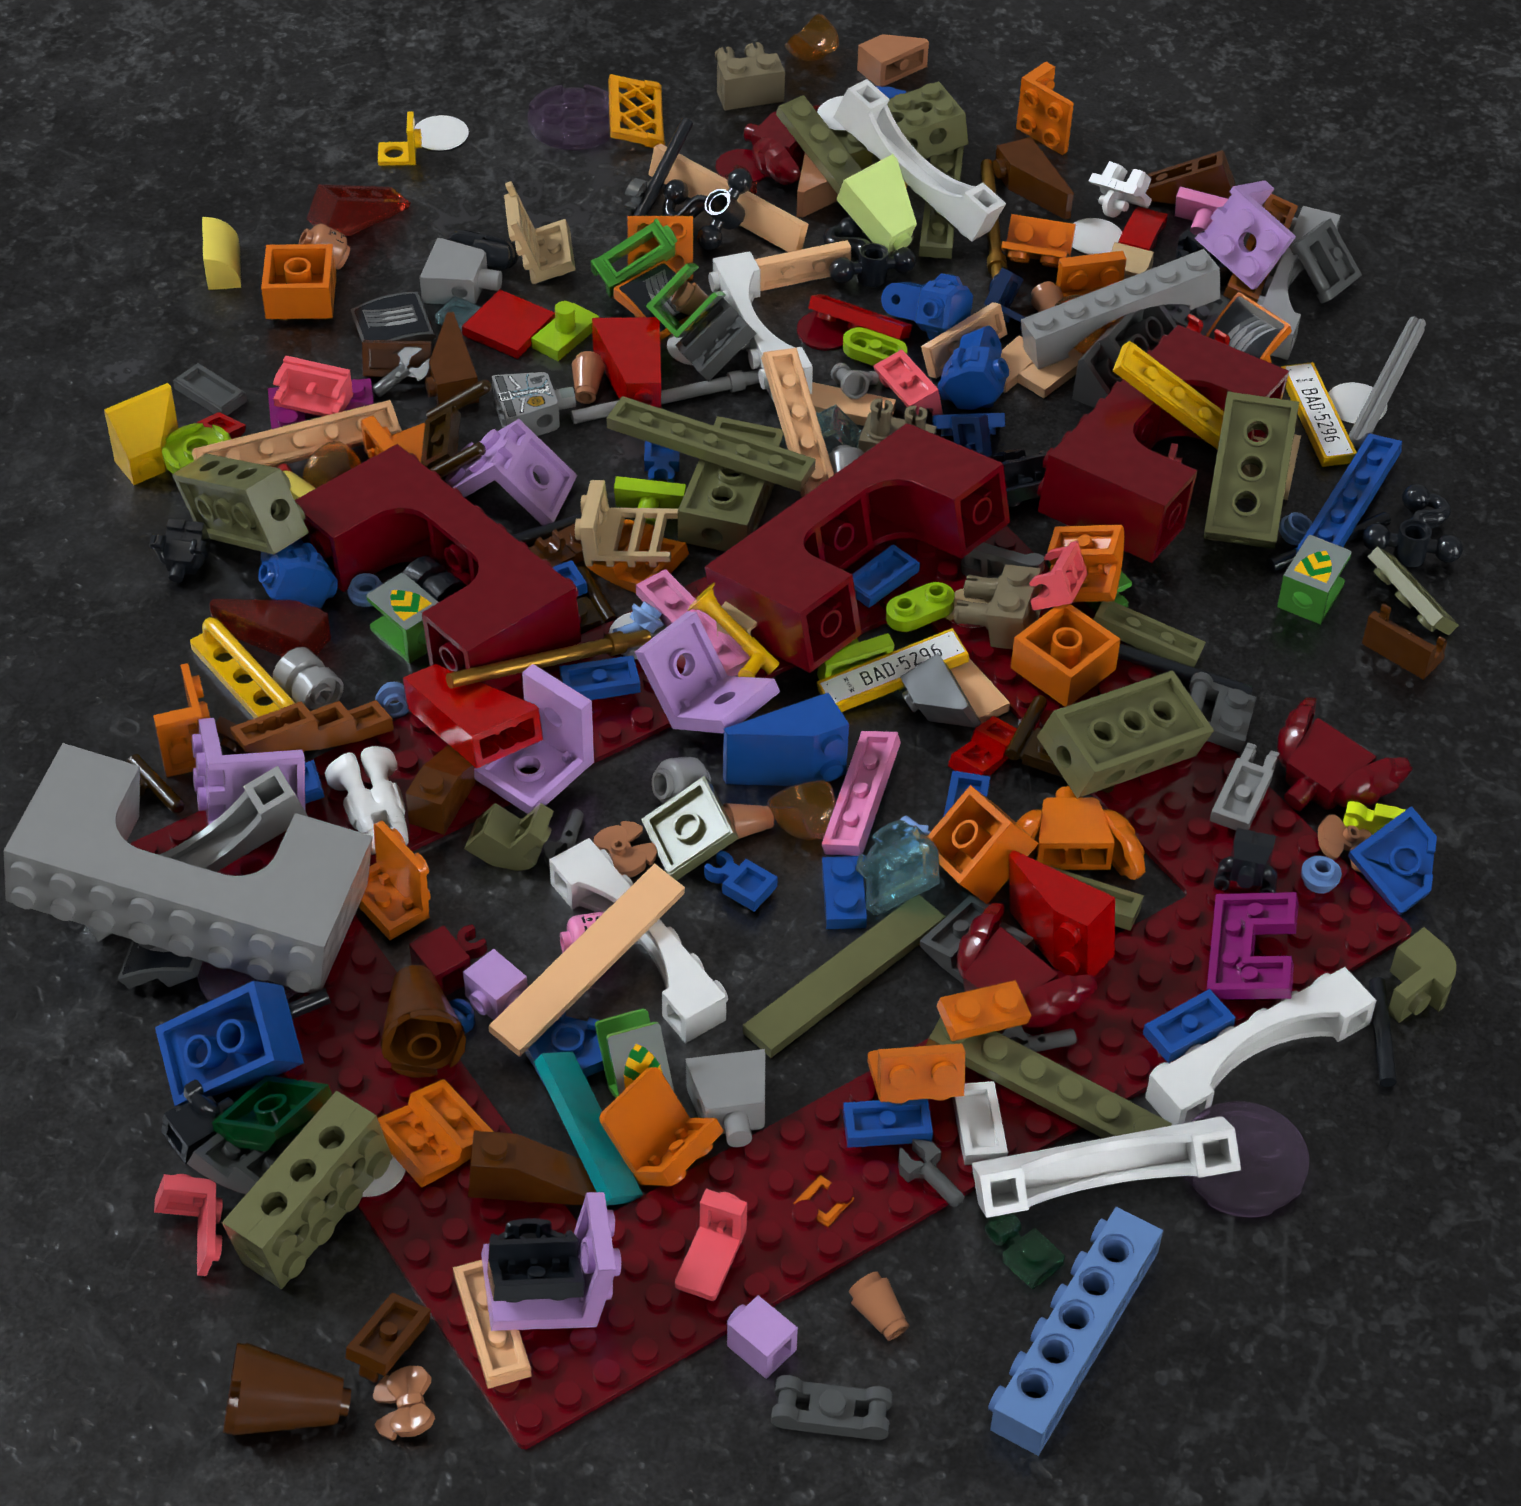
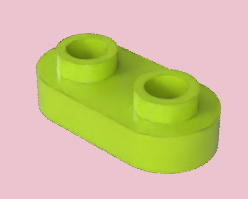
M852 328L843 337L844 353L854 360L872 366L901 349L907 354V346L903 341L867 328Z
M931 582L896 596L886 606L887 624L896 631L909 632L950 615L954 610L955 593L947 584Z

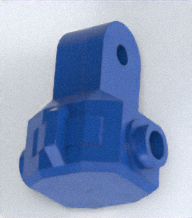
M941 273L935 280L928 281L924 285L912 282L891 283L883 290L881 302L884 310L889 315L914 320L922 331H926L929 339L932 340L970 317L974 296L966 285H962L959 276Z
M985 326L963 335L959 348L954 349L953 354L944 365L941 380L938 382L939 394L943 400L952 401L957 409L976 410L981 407H993L994 402L1004 391L1006 378L1009 376V368L1006 361L1001 358V342L996 331L991 326Z
M300 538L275 555L261 552L262 564L258 574L259 581L262 583L268 596L280 607L283 614L291 615L295 611L305 613L322 609L325 600L333 598L336 594L338 587L337 578L321 554L317 553L313 544L304 543Z

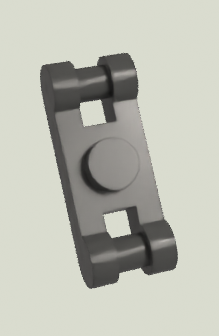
M983 542L961 560V573L965 576L998 578L1002 575L1005 564L1041 568L1043 572L1045 569L1044 557L1039 553L1025 555Z
M782 1375L776 1379L775 1395L778 1397V1404L773 1406L771 1423L774 1426L782 1429L871 1440H882L888 1437L890 1421L886 1418V1412L891 1409L893 1393L890 1389L882 1386H872L864 1389L805 1382L792 1375ZM796 1402L809 1403V1411L799 1410L795 1407ZM855 1409L868 1410V1415L865 1417L854 1416Z

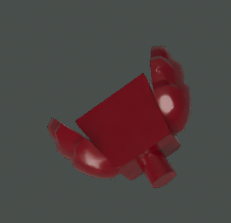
M816 105L813 107L816 111H818L821 105ZM776 112L771 113L760 125L747 124L744 130V140L753 145L752 157L758 170L764 176L772 178L784 186L799 180L801 175L799 168L803 165L805 151L777 117Z
M1307 697L1300 702L1297 708L1289 713L1285 727L1280 729L1278 735L1277 751L1279 753V760L1282 767L1286 769V782L1291 786L1284 794V799L1289 806L1298 811L1302 810L1311 800L1325 810H1331L1337 805L1347 808L1349 801L1359 802L1366 807L1377 803L1380 797L1396 791L1400 783L1413 770L1408 758L1386 757L1376 761L1377 756L1319 718L1313 722L1316 698Z
M992 903L985 908L981 915L973 919L968 934L960 940L957 954V967L963 979L964 992L1016 980L1031 1013L1028 1024L1022 1025L1023 1027L1037 1028L1057 1023L1062 1016L1077 1011L1082 1003L1088 1000L1098 988L1093 975H1067L1058 978V973L1000 927L1004 914V904Z

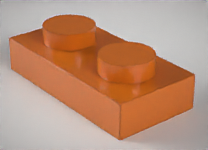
M1016 980L940 997L936 1005L951 1041L1028 1024L1031 1013Z

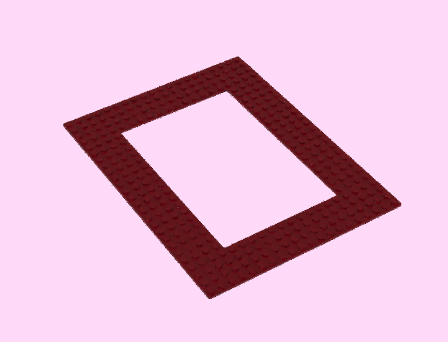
M1007 525L984 542L1025 555L1034 553ZM900 538L877 545L852 563L844 571L853 574L893 544L920 562L917 574L872 607L868 608L857 600L862 634L887 623L886 606L892 598L931 582H941L950 585L957 581L967 580V576L961 573L962 559L924 541ZM1045 563V569L1042 572V574H1045L1050 570V568ZM707 576L684 586V588L696 599L709 587ZM1084 602L1071 603L1078 610L1094 619L1095 613ZM1054 607L1042 609L1039 618ZM945 617L928 624L937 634L953 628L968 652L969 658L1010 702L1009 710L1020 722L1033 698L1037 695H1042L1047 699V706L1034 730L1037 727L1042 729L1052 712L1064 707L1011 669L1013 649L991 647L989 631L986 629V626L977 628L963 627L952 623ZM615 620L581 634V642L578 644L604 639V636L609 634L610 627ZM606 653L540 669L561 681L559 666L625 656L621 654L609 656ZM770 653L780 664L769 675L760 668L755 678H773L796 667V665ZM682 654L677 660V669L680 674L683 673L686 664L685 657ZM1118 658L1116 670L1073 704L1155 677L1157 674L1150 668ZM638 659L634 660L640 679L641 693L591 700L594 746L593 764L671 727ZM523 677L501 691L524 700ZM410 713L393 721V731L362 741L341 745L311 759L314 760L317 766L325 797L306 803L305 812L308 817L358 832L350 823L343 806L348 791L332 789L327 784L325 771L332 761L343 754L351 752L357 758L364 787L371 790L373 788L371 780L367 777L361 762V752L364 748L371 746L390 749L397 760L396 771L388 779L396 783L401 790L405 803L404 818L409 837L406 846L412 852L475 822L477 818L495 803L503 808L512 803L476 781L445 835L409 824L406 792L421 767L448 745L419 718ZM1206 741L1194 757L1116 784L1110 793L1100 790L1090 794L1100 801L1103 809H1111L1124 816L1130 822L1145 853L1186 896L1133 925L1131 931L1126 929L1115 935V955L1094 977L1098 988L1088 1000L1082 1003L1077 1011L1062 1016L1057 1023L1037 1028L1023 1027L1024 1032L1032 1036L1069 1028L1073 1029L1077 1036V1041L1074 1045L1039 1051L1037 1053L1128 1101L1147 1091L1151 1072L1161 1063L1167 1062L1143 1035L1144 1025L1207 991L1216 894L1259 893L1260 887L1254 885L1250 888H1242L1235 881L1230 882L1227 890H1222L1223 886H1219V889L1214 887V879L1220 860L1231 856L1236 830L1211 822L1210 817L1236 759L1240 757L1233 750ZM535 767L522 768L520 770L524 774H533L538 771ZM1269 786L1249 830L1276 836L1270 864L1278 873L1276 893L1297 892L1299 902L1296 934L1255 935L1254 956H1292L1294 964L1292 991L1297 990L1300 992L1311 986L1318 977L1325 973L1331 975L1343 967H1346L1349 972L1354 971L1409 939L1412 928L1340 856L1334 860L1340 866L1342 872L1339 884L1327 893L1321 894L1309 890L1301 877L1303 863L1313 856H1327L1319 846L1318 834ZM206 810L198 811L129 844L160 855L208 826ZM286 831L217 872L231 876H243L260 871L275 857ZM376 854L371 855L370 866L376 863ZM354 915L323 987L326 988L331 1003L292 1019L304 1064L275 1077L329 1084L332 1095L336 1091L340 1092L374 1113L377 1118L407 1106L412 1092L445 1079L494 1132L513 1133L461 1060L451 1068L448 1064L437 1069L438 1075L412 1078L395 1072L391 1067V1063L384 1059L381 1050V1039L393 978L397 972L357 916ZM205 961L202 962L200 968L201 974L217 998L252 981L278 984L268 980H257L248 974L232 969L217 968ZM1054 969L1058 973V978L1067 976L1060 970ZM284 986L288 1003L311 994L297 992L288 986ZM1282 999L1219 1000L1236 1017L1234 1027H1237L1249 1020L1259 1009H1269L1280 1003ZM1006 1029L999 1030L996 1032L1002 1034ZM928 1039L913 1047L926 1046ZM965 1066V1084L993 1081ZM868 1071L752 1135V1140L749 1144L743 1147H730L687 1171L686 1176L677 1184L669 1187L660 1186L614 1211L615 1232L612 1237L613 1248H619L621 1272L619 1276H614L611 1300H606L597 1327L519 1330L532 1376L489 1389L486 1385L456 1285L453 1267L482 1260L481 1252L483 1245L489 1244L492 1233L496 1235L503 1233L506 1224L510 1221L527 1218L549 1220L552 1223V1230L565 1235L568 1230L574 1233L577 1224L576 1219L565 1204L468 1197L471 1159L447 1175L422 1188L406 1171L401 1181L393 1189L378 1196L362 1197L357 1207L423 1306L431 1309V1318L516 1445L521 1449H528L726 1335L727 1321L738 1306L742 1304L747 1306L759 1295L774 1307L949 1204L925 1179L915 1178L907 1183L899 1174L900 1148L912 1160L924 1163L923 1159L912 1150V1144L847 1148L843 1103L879 1100L871 1072ZM994 1081L1008 1150L1007 1156L1047 1149L1082 1128ZM952 1097L940 1101L928 1099L933 1129L932 1142L941 1150V1159L936 1163V1167L965 1196L976 1190L972 1164L964 1165ZM820 1175L832 1182L828 1190L821 1186L809 1200H801L794 1205V1202ZM706 1189L718 1193L728 1192L747 1202V1230L720 1292L714 1301L675 1288V1279L699 1228L700 1201ZM854 1197V1200L828 1228L817 1221L818 1209L827 1214L837 1203L848 1204Z

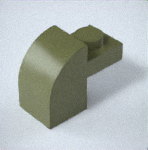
M495 803L476 819L464 849L492 866L515 871L530 869L536 865L542 847L551 834L552 829L548 825L554 811L540 803L524 818L520 819Z
M1425 927L1396 949L1390 972L1403 983L1393 991L1388 1008L1389 1015L1400 1023L1412 1013L1414 1015L1420 1014L1428 1004L1439 1012L1447 1002L1456 975V961L1450 949Z

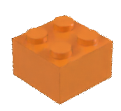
M333 244L266 245L261 286L265 318L281 320L333 318L336 287Z
M1073 605L1055 606L1014 637L1011 669L1066 707L1073 704L1116 670L1121 639Z
M970 785L920 846L960 885L988 904L1009 879V854L1015 850L1028 856L1039 843L1002 809Z

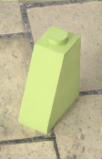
M894 154L843 181L836 200L873 243L885 246L889 253L902 247H907L911 243V236L917 222L898 160Z

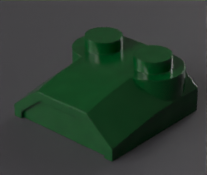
M266 1075L212 1122V1126L217 1133L235 1147L266 1152L284 1143L294 1135L299 1134L330 1099L332 1092L329 1084Z

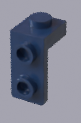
M1001 268L999 274H996L990 282L989 294L984 304L989 305L992 302L1001 304L1004 321L1008 324L1012 318L1021 322V319L1025 317L1009 308L1024 279Z
M958 414L951 417L954 443L987 457L992 456L987 414Z

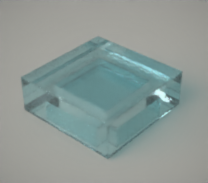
M454 296L435 314L436 324L442 326L447 312L454 311L462 333V325L481 307Z

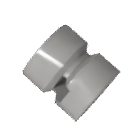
M297 647L290 650L279 660L273 671V679L295 703L302 701L309 711L339 701L344 688L342 680L329 667H325L323 662L306 647Z

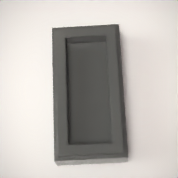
M199 363L173 380L175 390L213 414L220 412L228 416L247 402L246 392Z

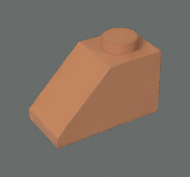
M879 35L858 45L857 71L876 86L884 87L927 67L929 41L925 38Z
M806 153L797 190L796 217L802 218L836 202L838 196Z

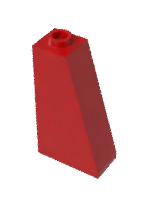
M656 317L592 318L593 351L602 357L605 364V373L619 399L624 396L662 409L660 321Z
M437 664L403 677L408 710L476 769L543 740L539 708L535 704L481 682L449 688L446 682V675L454 671Z

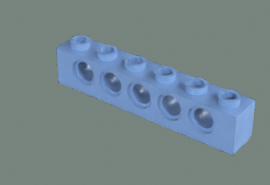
M1115 1207L1107 1221L1102 1218L1099 1220L1090 1239V1242L1093 1243L1088 1253L1081 1251L1072 1266L1070 1274L1074 1277L1068 1286L1062 1283L1058 1287L1050 1305L1054 1310L1048 1319L1041 1317L1035 1325L1030 1337V1341L1033 1344L1027 1353L1020 1351L1016 1356L1009 1375L1012 1376L1006 1388L1000 1385L993 1394L988 1406V1410L993 1412L990 1431L1037 1456L1040 1455L1157 1256L1163 1233L1162 1229L1118 1207ZM1107 1258H1115L1121 1262H1112ZM1087 1291H1097L1102 1295H1092L1089 1294ZM1066 1324H1077L1082 1329H1072ZM1054 1357L1061 1360L1062 1363H1051L1045 1358ZM1036 1392L1040 1394L1042 1397L1031 1398L1025 1395L1024 1393Z

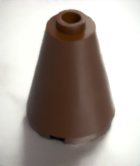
M421 965L406 966L399 970L393 978L381 1039L382 1055L384 1059L391 1063L392 1069L398 1074L412 1078L438 1075L437 1069L448 1064L450 1068L453 1067L464 1054L466 1045L465 1031L433 973Z
M237 1343L223 1433L234 1436L336 1425L339 1415L348 1416L351 1388L343 1387L344 1378L249 1343Z

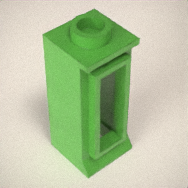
M656 218L647 227L600 257L592 259L591 271L595 276L600 275L606 284V293L609 297H612L614 287L663 260L668 261L674 257L675 243L677 242L676 236L668 225L663 227ZM655 237L659 243L658 247L619 272L615 271L611 265L612 263Z

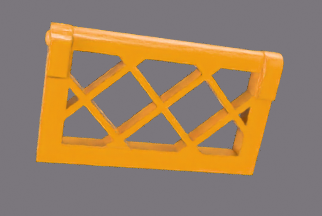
M610 74L608 79L610 138L644 144L645 147L654 148V146L659 144L665 145L661 84ZM619 88L627 89L628 92L622 94L619 92ZM646 95H651V96H653V100H651V99H650L649 97H647ZM636 97L644 104L637 107L629 99ZM619 103L623 104L629 111L622 113ZM651 109L654 112V119L648 116L645 111ZM637 116L644 124L638 126L630 118ZM620 122L626 125L629 129L621 128ZM652 128L655 131V134L649 132L646 133L645 131Z

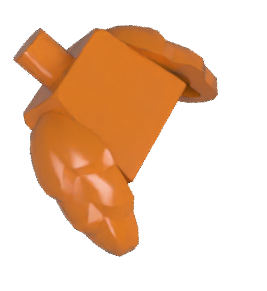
M1069 786L1059 788L1056 791V797L1044 799L1042 810H1031L1016 822L1039 843L1028 857L1034 859L1037 853L1036 861L1061 870H1111L1112 864L1121 876L1125 875L1133 880L1138 879L1145 873L1144 849L1136 837L1135 829L1124 816L1111 809H1102L1100 801L1095 797L1077 798Z

